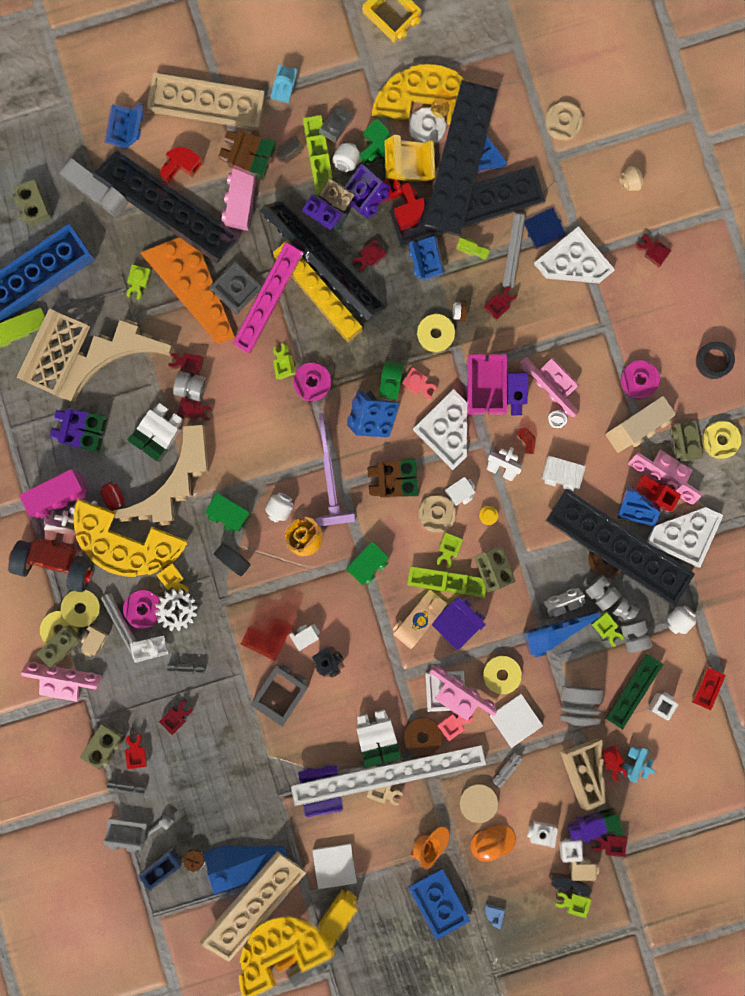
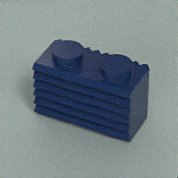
M172 847L142 870L138 877L145 887L151 891L164 881L165 878L167 879L168 876L180 869L183 860Z

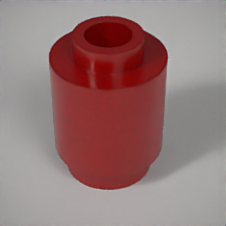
M112 482L101 486L103 490L99 492L107 508L114 511L125 505V499L117 483L113 485Z

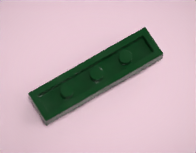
M646 653L605 719L623 730L664 664Z

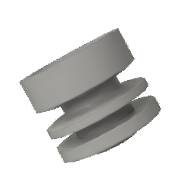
M562 686L561 699L570 702V704L560 707L561 711L569 712V714H560L561 721L580 726L601 724V718L593 717L592 715H600L602 713L601 710L593 708V704L602 703L603 690L579 686Z

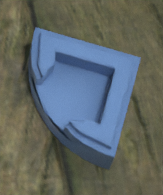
M485 904V913L489 922L494 927L501 929L505 909Z

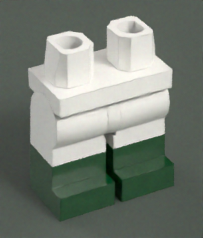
M160 403L153 411H148L140 425L127 439L128 442L158 462H161L181 430L179 428L183 422V419L175 413L169 421L165 420L163 417L169 409Z
M385 709L375 711L376 722L369 723L367 714L357 716V733L365 768L382 764L378 743H380L384 763L401 759L391 719L388 718Z

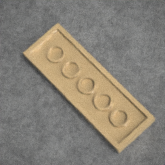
M153 73L147 111L259 130L265 91Z
M277 851L201 938V945L230 962L250 939L251 933L263 924L306 874L305 870Z

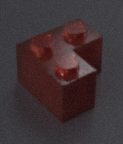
M275 617L268 633L249 626L240 644L276 661L294 625Z

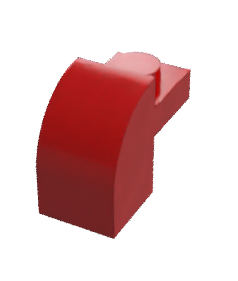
M176 147L165 154L169 162L162 166L160 175L168 184L180 169L190 177H193L202 166L203 161L192 150L185 147Z
M409 183L402 185L401 189L406 204L394 208V215L401 231L415 226L421 220L424 212V199L416 200L418 198L414 187L411 188Z
M641 475L634 487V490L666 511L672 512L681 497V494L667 485H660L645 475Z

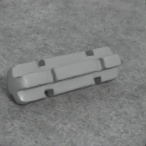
M513 753L510 757L511 760L507 761L499 771V775L495 776L493 783L496 786L502 787L505 779H508L517 768L516 765L522 762L523 758L519 754Z

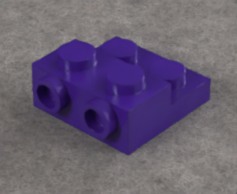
M363 164L359 166L344 186L354 194L349 204L367 219L376 214L377 206L381 201L388 198L391 189Z

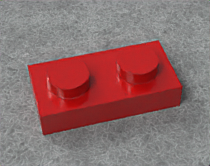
M706 667L692 703L712 710L726 675Z

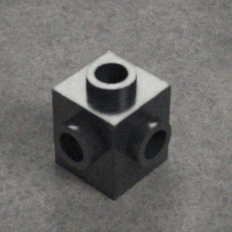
M326 647L312 656L316 663L315 668L317 672L323 677L333 678L341 673L340 669L345 667L342 655L338 651L336 652L334 647Z

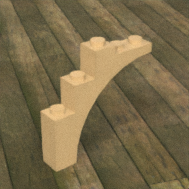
M126 319V322L119 321L112 342L111 338L100 335V338L94 336L87 357H85V353L78 352L57 397L76 403L82 388L101 367L111 361L128 354L141 352L161 353L170 356L174 348L170 346L169 341L159 339V341L153 340V336L146 333L139 335L141 329L136 326L137 323L128 319Z
M203 425L183 427L181 454L173 473L166 483L143 502L128 508L114 510L115 519H119L120 522H129L133 517H139V520H149L150 516H152L153 522L158 523L159 526L170 525L171 521H175L173 498L176 501H187V497H192L190 474L193 477L204 476V472H209L205 427Z

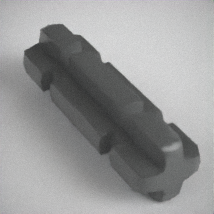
M168 663L167 673L175 674L177 672V674L193 675L195 673L196 675H203L205 666L203 664H196L195 666L194 664L179 663L176 665V663Z
M112 779L107 783V790H117V792L144 795L146 789L144 784L139 783L135 785L132 782H117V780Z

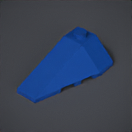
M600 612L524 631L523 634L529 654L535 657L546 655L545 651L553 649L601 616Z
M223 845L205 851L207 873L213 894L252 881L277 851L288 858L285 847Z

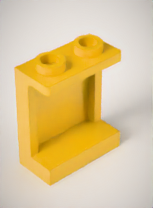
M393 135L384 141L386 178L422 183L435 178V148L433 141L429 140L426 143L401 140L399 135Z

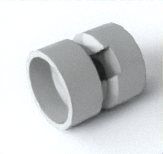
M179 371L176 376L173 394L180 397L188 395L189 399L201 401L205 391L206 377L198 375L191 377L190 373Z
M603 574L584 590L591 599H596L595 603L602 611L608 609L621 597V594L615 587H610V582Z
M645 620L620 626L623 637L627 638L625 645L628 653L652 647L650 636L646 635L648 629Z

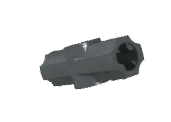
M336 940L332 946L336 956L304 972L301 971L299 963L288 969L286 974L291 984L296 987L312 975L313 977L319 975L328 967L327 965L344 955L339 942Z

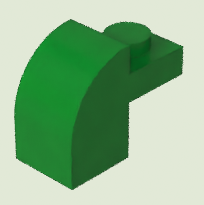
M376 119L363 131V137L370 143V146L360 154V161L365 166L368 163H373L378 158V154L385 158L384 141L390 137L387 128Z
M391 361L384 362L378 398L397 401L404 364Z

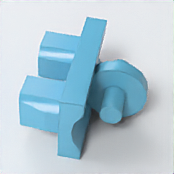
M278 65L271 99L285 103L290 102L297 74L296 68Z
M631 747L628 756L636 759L637 762L635 767L627 763L623 766L628 772L629 781L637 783L642 769L644 771L641 777L647 779L649 773H656V770L652 769L653 760L648 759L647 764L644 765L650 750Z

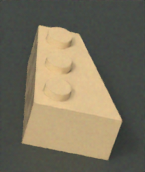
M662 396L606 433L605 436L616 452L619 453L631 445L636 447L644 442L643 437L647 435L649 438L657 433L656 428L659 426L664 428L672 423L670 419L676 414L664 396Z
M592 739L560 752L579 806L585 810L605 803L604 778L602 776V740Z

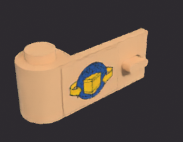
M429 590L403 622L399 620L393 627L395 631L393 635L412 649L446 607L447 603L433 591Z

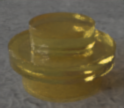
M439 98L432 103L431 112L435 117L444 118L448 114L449 104L447 100Z

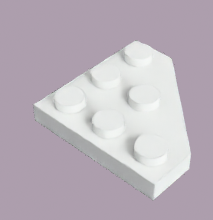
M579 226L534 263L545 278L600 283L615 271Z
M454 389L413 428V431L452 470L467 457V402Z
M707 507L653 526L647 542L669 555L700 568L723 515Z

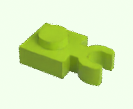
M467 237L464 239L460 238L456 248L484 260L487 259L490 252L486 248L479 247L478 244H475L474 240Z
M131 265L127 283L132 285V287L127 290L128 298H131L133 292H137L136 299L141 300V287L147 289L151 269Z
M284 343L281 344V352L279 347H273V353L277 356V359L273 360L276 379L280 380L296 374L293 357L287 355L289 347Z
M445 533L438 550L443 552V555L437 559V565L440 564L442 559H445L448 562L446 568L449 569L451 566L450 557H457L463 539Z
M604 611L591 624L603 639L608 636V642L615 647L614 637L618 636L621 640H624V637L618 631H614L618 628V625Z
M557 892L558 896L564 898L562 902L555 901L554 904L558 908L567 906V913L583 918L587 917L592 900L590 897L579 896L574 892L571 893L570 897H567L564 892Z

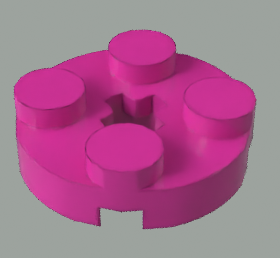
M634 361L622 371L621 386L628 397L645 399L657 390L660 384V375L657 368L647 361ZM637 375H640L641 378H645V381L642 382V385L636 383L635 379H637Z
M306 363L297 369L293 379V386L299 397L306 401H318L323 399L330 391L331 377L328 370L322 365ZM312 377L313 379L318 380V382L315 383V387L307 385V383L309 382L308 378Z
M148 590L134 592L124 602L123 613L125 618L133 627L139 629H146L157 624L159 616L155 615L154 611L159 610L155 606V603L161 602L158 598L159 596ZM142 604H145V607L148 608V612H145L144 615L141 614V611H138V607H142Z

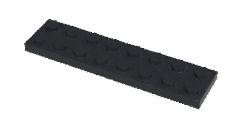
M461 80L424 223L425 228L461 237L498 89Z
M117 150L93 173V177L109 189L113 187L129 203L215 263H218L239 240L240 236Z
M535 166L475 183L463 228L544 204L546 200ZM431 197L424 199V212L421 220L415 226L401 231L394 215V209L389 211L400 247L408 246L411 241L418 242L432 236L437 237L447 234L424 227Z
M282 201L263 206L260 211L264 214V218L277 228L279 234L291 242V245L304 252V259L317 269V272L331 283L334 290L339 291L344 296V300L348 304L356 308L362 318L369 320L384 311L386 307Z
M567 488L545 520V522L672 606H676L695 573Z

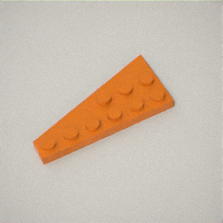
M179 237L141 252V255L217 345L235 338L220 299L209 289L213 284V280L200 251Z

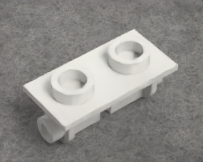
M579 588L569 589L566 593L559 596H552L543 603L548 609L549 617H556L566 613L565 606L568 605L569 610L572 611L582 607L586 602L584 594Z

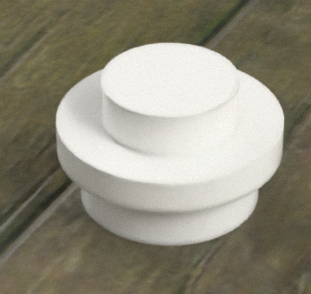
M553 410L550 412L548 420L552 427L561 428L567 423L568 417L561 410Z

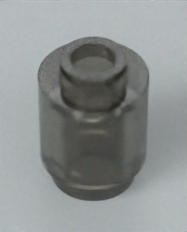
M296 136L290 137L276 147L277 152H275V156L281 163L287 164L300 155L304 147Z

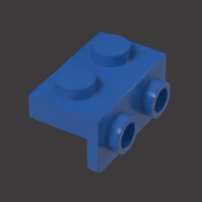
M432 236L418 242H409V254L414 262L413 271L418 279L428 280L445 274L437 237Z

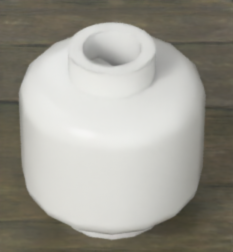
M353 143L340 144L333 156L335 167L342 172L354 170L360 159V152Z
M283 493L272 495L265 508L269 515L268 518L274 522L287 520L294 506L291 502L292 499Z
M677 606L667 617L670 624L668 628L675 634L678 632L686 634L696 624V614L687 606Z

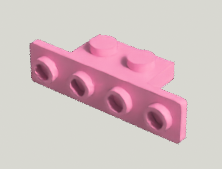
M527 357L520 362L522 369L535 378L536 384L541 388H545L549 392V397L562 406L563 412L572 417L579 412L566 398L579 384L554 358L550 359L540 370Z
M661 449L657 452L653 462L640 453H636L628 463L635 470L658 484L667 485L680 493V498L692 505L702 495L700 491L687 484L692 469Z
M27 662L21 671V676L40 679L39 695L76 702L79 698L80 687L97 689L102 680V675L56 666L49 668L47 665L36 662Z
M432 665L430 673L445 683L435 696V700L466 721L477 706L495 716L497 708L491 700L487 698L484 700L475 689L465 687L459 678H452L441 666L436 667Z

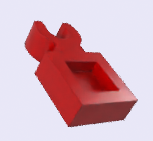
M137 734L136 742L131 740V735L126 737V742L130 746L129 749H125L127 769L147 767L146 748L139 745L142 741L141 734Z
M615 744L601 751L603 765L606 771L613 770L612 777L614 781H620L617 776L619 772H622L624 777L629 776L627 770L621 767V764L625 763Z

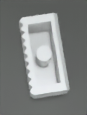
M548 456L541 479L545 480L544 484L550 486L560 484L563 485L564 490L567 488L574 492V489H580L586 466Z

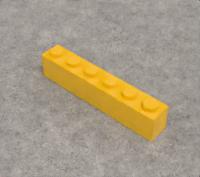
M285 242L273 252L276 260ZM301 257L291 277L347 342H350L362 331V326L304 258Z

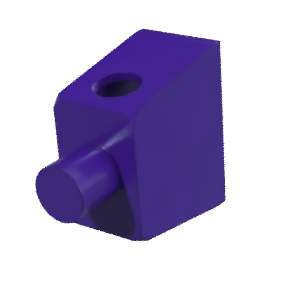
M507 373V404L511 405L512 416L522 415V404H528V373ZM518 391L519 398L514 399V393Z

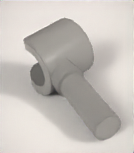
M164 816L159 823L147 831V834H152L160 829L161 826L167 830L173 823V820L168 816Z

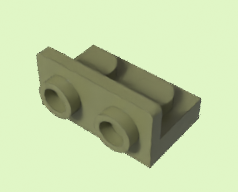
M691 421L672 425L670 432L671 438L675 440L676 447H674L675 458L680 462L702 459L703 455L697 422Z

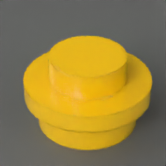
M485 506L479 512V519L485 525H492L498 519V512L492 506Z

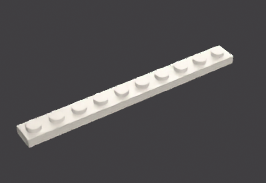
M481 745L291 786L294 803L297 806L486 765Z

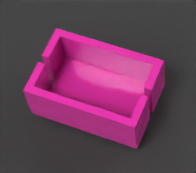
M468 354L467 415H484L486 411H488V415H505L507 413V355H489L488 361H485L486 355Z
M71 469L20 494L19 497L29 516L44 519L52 515L51 511L55 509L62 510L69 506L68 503L74 500L77 502L78 498L85 499L86 494L90 493L81 473Z

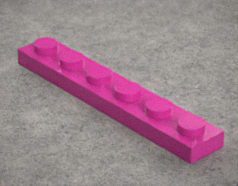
M285 242L233 343L247 353L253 351L304 253L303 251Z

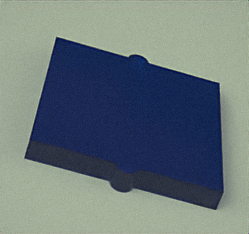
M553 207L524 221V226L528 232L527 236L531 238L535 249H539L566 236L561 225V219H558Z

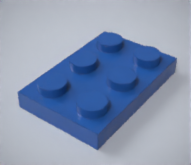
M443 868L408 886L436 940L470 922V918Z

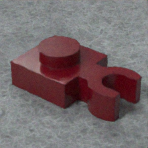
M643 235L641 239L646 244L641 245L637 243L636 248L641 251L645 250L647 253L644 257L660 267L672 250L658 240L651 243L650 238L647 235Z
M374 240L360 251L362 257L353 259L352 265L361 263L362 267L358 269V272L362 273L366 269L367 264L373 267L385 258L387 254Z
M510 286L504 290L502 297L497 293L483 307L496 321L510 309L511 306L508 302L515 301L518 296L517 294L513 297L507 295V292L511 289Z
M171 353L170 356L176 358L177 361L174 364L168 363L170 368L178 369L181 367L180 371L200 376L204 361L203 356L184 353L183 358H181L178 354Z
M182 397L177 415L196 420L198 415L204 421H210V418L204 416V412L207 410L213 411V409L209 406L201 408L200 401Z
M186 700L179 704L178 711L173 707L159 721L171 735L187 721L183 716L191 714L194 710L193 707L189 711L183 709L184 704L187 702Z
M607 834L606 840L601 837L593 839L600 841L599 846H592L593 851L600 852L605 849L606 855L626 857V836Z

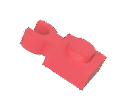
M413 367L402 382V385L415 394H418L421 390L427 399L432 397L427 393L428 389L437 390L435 385L426 384L428 378Z
M452 713L438 723V727L450 741L465 730L463 724L471 723L473 716H470L466 721Z

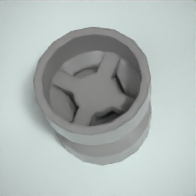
M623 597L616 604L612 613L622 617L623 621L629 624L636 617L639 608L635 605H630L628 600Z

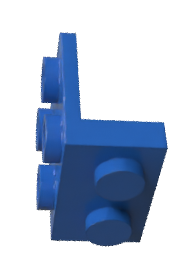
M138 103L132 109H127L112 104L110 106L104 143L127 149L136 140H139L141 135L139 124L144 117L143 105Z
M357 391L352 401V409L347 419V426L356 436L389 437L399 404L396 401L371 400L364 391Z

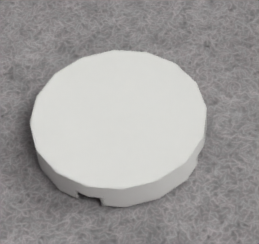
M429 107L421 108V110L412 115L409 121L410 135L415 142L426 143L431 140L435 145L445 135L446 121L440 111Z

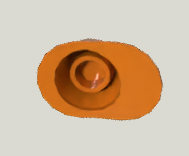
M499 824L492 826L473 837L470 846L471 851L480 861L488 862L507 855L514 848L516 842L515 833L507 825Z
M441 826L436 828L429 836L422 835L417 838L411 851V856L419 861L423 869L431 868L437 858L443 853L449 842V830Z

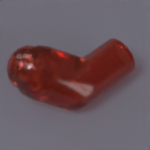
M525 427L520 428L517 431V435L525 443V454H534L536 437L529 429Z

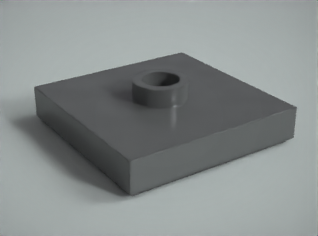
M234 261L209 289L238 315L259 293L263 286Z

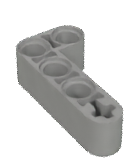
M72 158L59 171L63 178L115 218L128 205L127 200L113 187L109 189L93 177V174Z

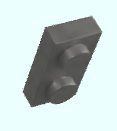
M338 105L321 126L319 133L336 142L352 122L354 114Z

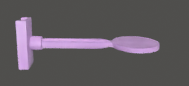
M319 413L330 507H328L329 515L317 517L316 523L319 526L355 522L354 513H340V506L337 505L323 413Z

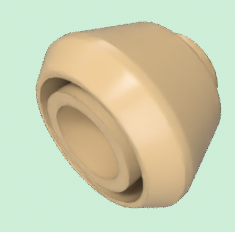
M629 166L621 174V178H619L621 187L627 191H639L643 187V177L636 166Z

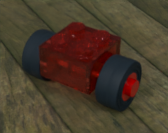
M40 538V541L33 540V543L18 540L9 555L8 571L11 574L26 577L32 565L68 573L66 587L83 593L93 576V562L89 558L78 556L80 551L74 550L75 546L59 543V545H56L55 540Z

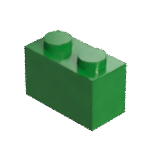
M218 493L215 494L204 512L208 514L207 519L216 524L220 521L225 524L224 529L231 533L235 531L240 533L251 514Z
M371 542L346 570L361 585L364 583L369 585L376 577L374 573L378 569L382 571L388 565L387 559L389 557L377 545Z

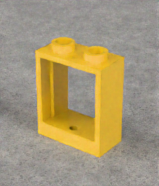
M367 0L363 4V13L394 44L398 40L404 39L408 30L412 26L416 27L421 21V9L412 0H397L412 16L394 32L374 13L386 0Z
M342 889L316 926L327 938L331 946L334 945L357 911V896L349 890L344 891Z

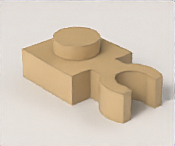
M390 785L368 790L366 797L383 804L388 799L393 805L399 806V802L395 801L393 797L396 794L402 796L403 792L400 790L391 791Z

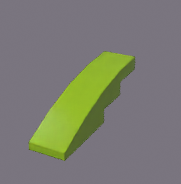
M318 115L303 118L316 194L321 193L329 179L333 180L326 138L319 133L323 125L322 116Z
M38 308L0 323V348L10 345L13 341L27 337L32 332L38 331L45 318L42 309Z
M411 566L409 569L408 586L486 597L487 589L482 578Z

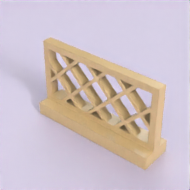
M49 308L16 378L58 396L90 326ZM64 320H66L68 327L60 330ZM82 327L80 334L75 336L73 330ZM69 332L71 339L63 342L62 335ZM58 338L59 345L52 348L54 340ZM72 344L73 349L67 354L65 347ZM61 349L62 357L55 360L54 352ZM50 355L51 362L44 365L46 357ZM64 361L65 366L63 370L58 371L57 364ZM53 366L54 374L47 377L46 369ZM41 372L43 379L35 382L38 374ZM56 378L57 383L52 390L50 389L49 381Z

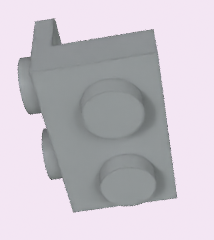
M109 818L103 845H108L107 848L119 849V847L127 848L129 852H138V850H142L145 846L148 823Z

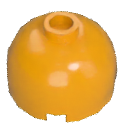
M304 517L305 519L294 520L284 534L286 537L284 544L292 553L298 556L315 554L323 543L321 527L314 519Z

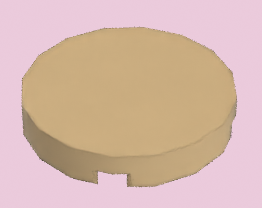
M563 101L553 105L548 110L545 118L546 130L557 140L565 141L572 139L579 133L583 124V116L579 108L571 102Z
M432 495L421 503L418 510V518L426 530L433 533H441L448 530L454 524L456 508L449 498L443 495Z
M472 784L462 792L459 805L466 819L474 823H484L494 817L498 808V800L492 788L485 784Z

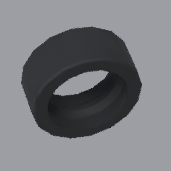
M720 341L706 344L700 349L696 357L698 371L709 379H719L727 375L735 364V355L732 349ZM712 349L720 350L726 357V365L720 371H711L704 363L706 353Z
M224 542L214 552L216 558L239 576H243L251 566L245 558Z

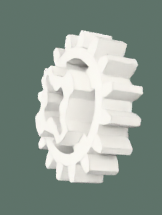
M172 589L171 594L165 591L164 598L158 597L161 602L155 603V606L159 608V610L154 611L155 615L159 616L157 621H163L162 626L164 628L169 625L170 631L174 627L178 631H180L181 626L188 628L186 623H193L191 617L197 616L193 612V610L197 609V606L192 604L195 601L194 598H189L190 594L188 592L183 595L182 589H179L178 593ZM178 598L184 599L187 604H181ZM177 605L179 609L177 610V613L175 615L173 610H175V607ZM164 616H171L173 622L167 620Z

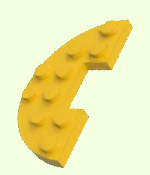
M433 64L412 66L401 73L398 72L387 81L375 99L372 116L409 120L411 102L449 106L446 125H450L461 80H468L458 75L456 71L444 66Z
M79 498L77 500L74 511V528L77 541L92 562L110 573L127 577L156 573L171 562H174L187 544V540L151 527L145 543L108 530L115 512Z
M279 917L269 920L251 933L246 947H243L239 962L241 963V975H239L242 996H257L276 986L277 983L270 966L294 953L302 972L336 956V953L320 930L305 920L295 917Z

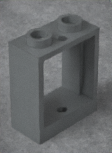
M283 664L281 666L276 665L251 703L252 707L282 727L309 687L306 684L308 681L300 675L295 677L290 673L292 670ZM277 673L301 688L285 715L260 700Z

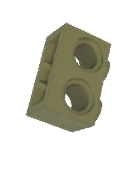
M35 179L13 187L15 192L13 198L15 203L21 207L22 211L19 213L24 223L27 222L33 227L52 219L41 188ZM31 192V196L24 199L25 193ZM38 209V213L35 216H31L32 210Z
M502 546L474 556L487 592L516 582Z
M65 626L37 655L49 668L55 667L83 638L71 626Z
M104 722L100 725L80 758L98 770L103 766L107 767L113 759L111 757L113 751H118L124 741L121 739L124 734ZM106 734H110L113 737L112 744L105 741ZM95 750L102 753L101 760L95 758Z

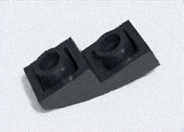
M559 873L549 874V878L552 881L550 884L559 891L563 889L567 892L572 886L571 889L579 896L584 894L586 897L592 891L588 885L580 880H572L568 875Z

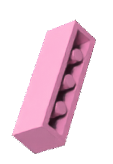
M233 168L232 173L228 174L227 183L230 184V188L225 193L227 207L222 212V221H224L225 226L228 228L249 231L257 178Z

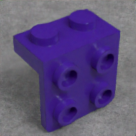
M456 597L432 623V626L457 650L479 629L482 630L486 626L483 622L485 617L478 611L474 613L469 608L471 603L464 597L462 599Z
M326 765L322 768H308L298 771L300 784L339 776L337 765ZM342 796L303 804L305 816L312 817L341 812L343 810Z

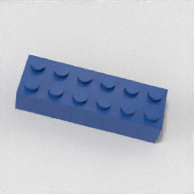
M70 224L0 270V323L8 320L95 261Z

